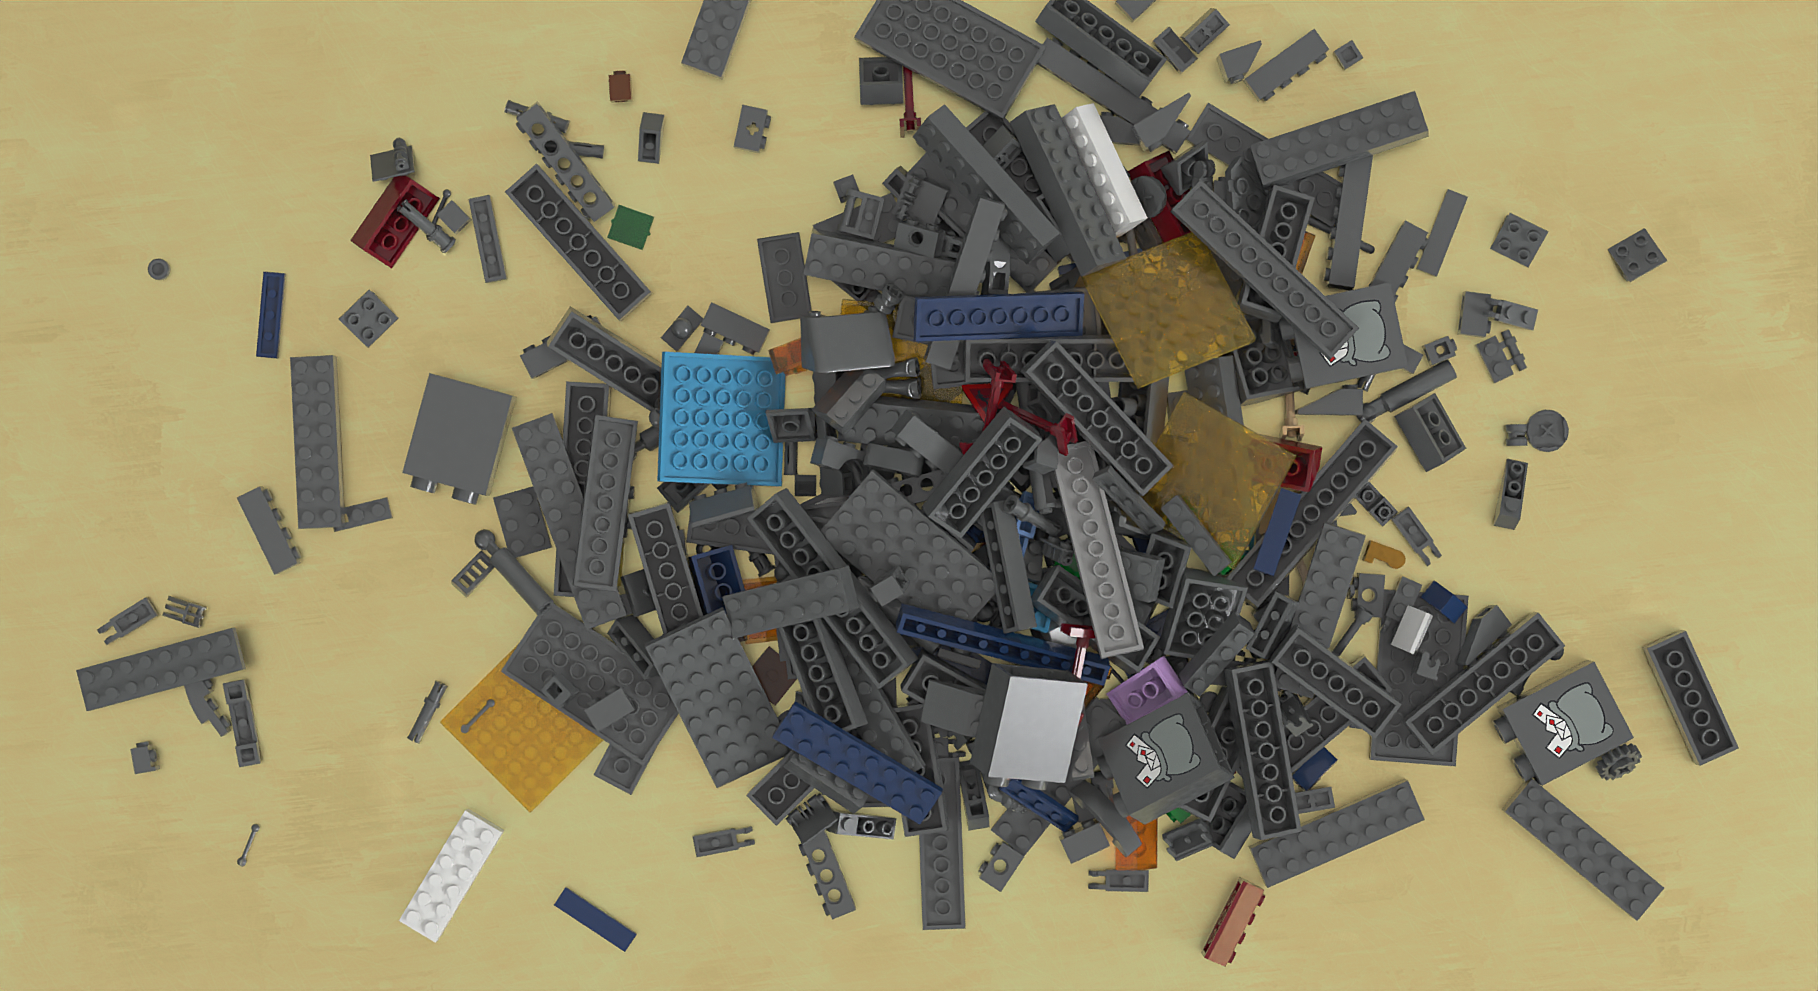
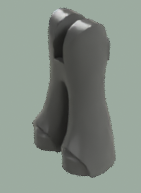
M917 357L895 363L891 367L871 368L885 379L887 389L883 393L902 394L917 399L921 397L922 386L921 378L918 377L920 366ZM891 377H918L910 379L887 380V378Z

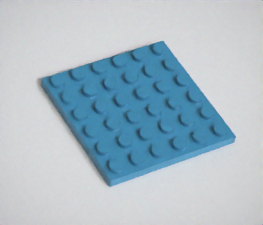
M662 352L657 481L732 485L747 482V485L782 486L783 443L773 442L766 410L784 409L786 358Z

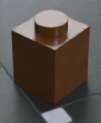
M623 70L613 71V75H608L611 103L633 102L631 75L626 74V71Z

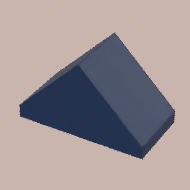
M1433 581L1421 596L1423 600L1454 624L1467 609V606L1436 581Z

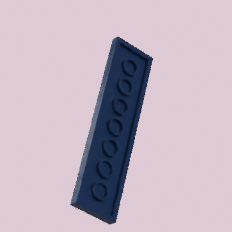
M1053 292L915 297L913 340L923 342L1082 336L1084 293Z
M796 701L773 733L772 738L918 824L922 823L943 792V788Z

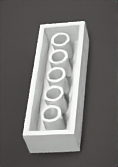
M1094 103L1075 107L1062 117V121L1086 169L1116 237H1120L1146 220L1147 216Z
M466 809L399 921L436 943L504 830L472 810Z

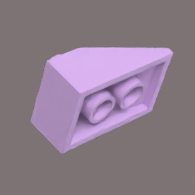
M1163 656L1106 694L1128 725L1181 697L1188 691L1165 656Z

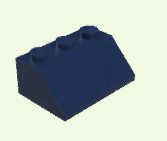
M729 545L688 557L703 615L705 616L722 607L725 613H727L723 596L745 590L733 546Z

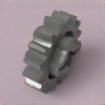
M1626 743L1606 752L1602 756V760L1597 762V772L1606 781L1610 778L1612 780L1621 778L1624 774L1632 772L1636 768L1635 764L1641 762V752L1632 743L1628 746Z

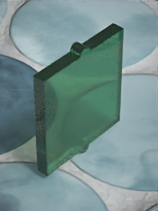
M619 205L614 219L611 220L612 226L607 238L643 250L647 237L651 235L649 231L654 217Z

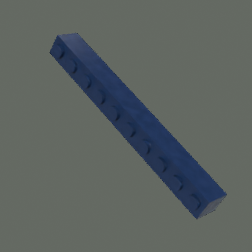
M901 604L896 620V630L900 634L1029 667L1068 670L1071 673L1073 670L1077 648L1015 632L1004 634L1003 629L906 604ZM1086 651L1081 679L1104 686L1111 667L1109 659H1101L1100 654Z

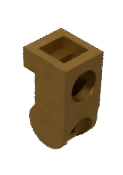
M1371 540L1368 542L1362 559L1368 563H1373V560L1377 559L1386 562L1390 568L1395 569L1401 568L1406 561L1403 552Z

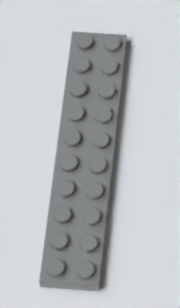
M1087 441L1067 445L1069 453L1067 456L1060 454L1058 450L1057 469L1054 470L1100 658L1103 659L1143 650L1144 646L1105 491L1092 479L1094 473L1099 471L1094 449Z

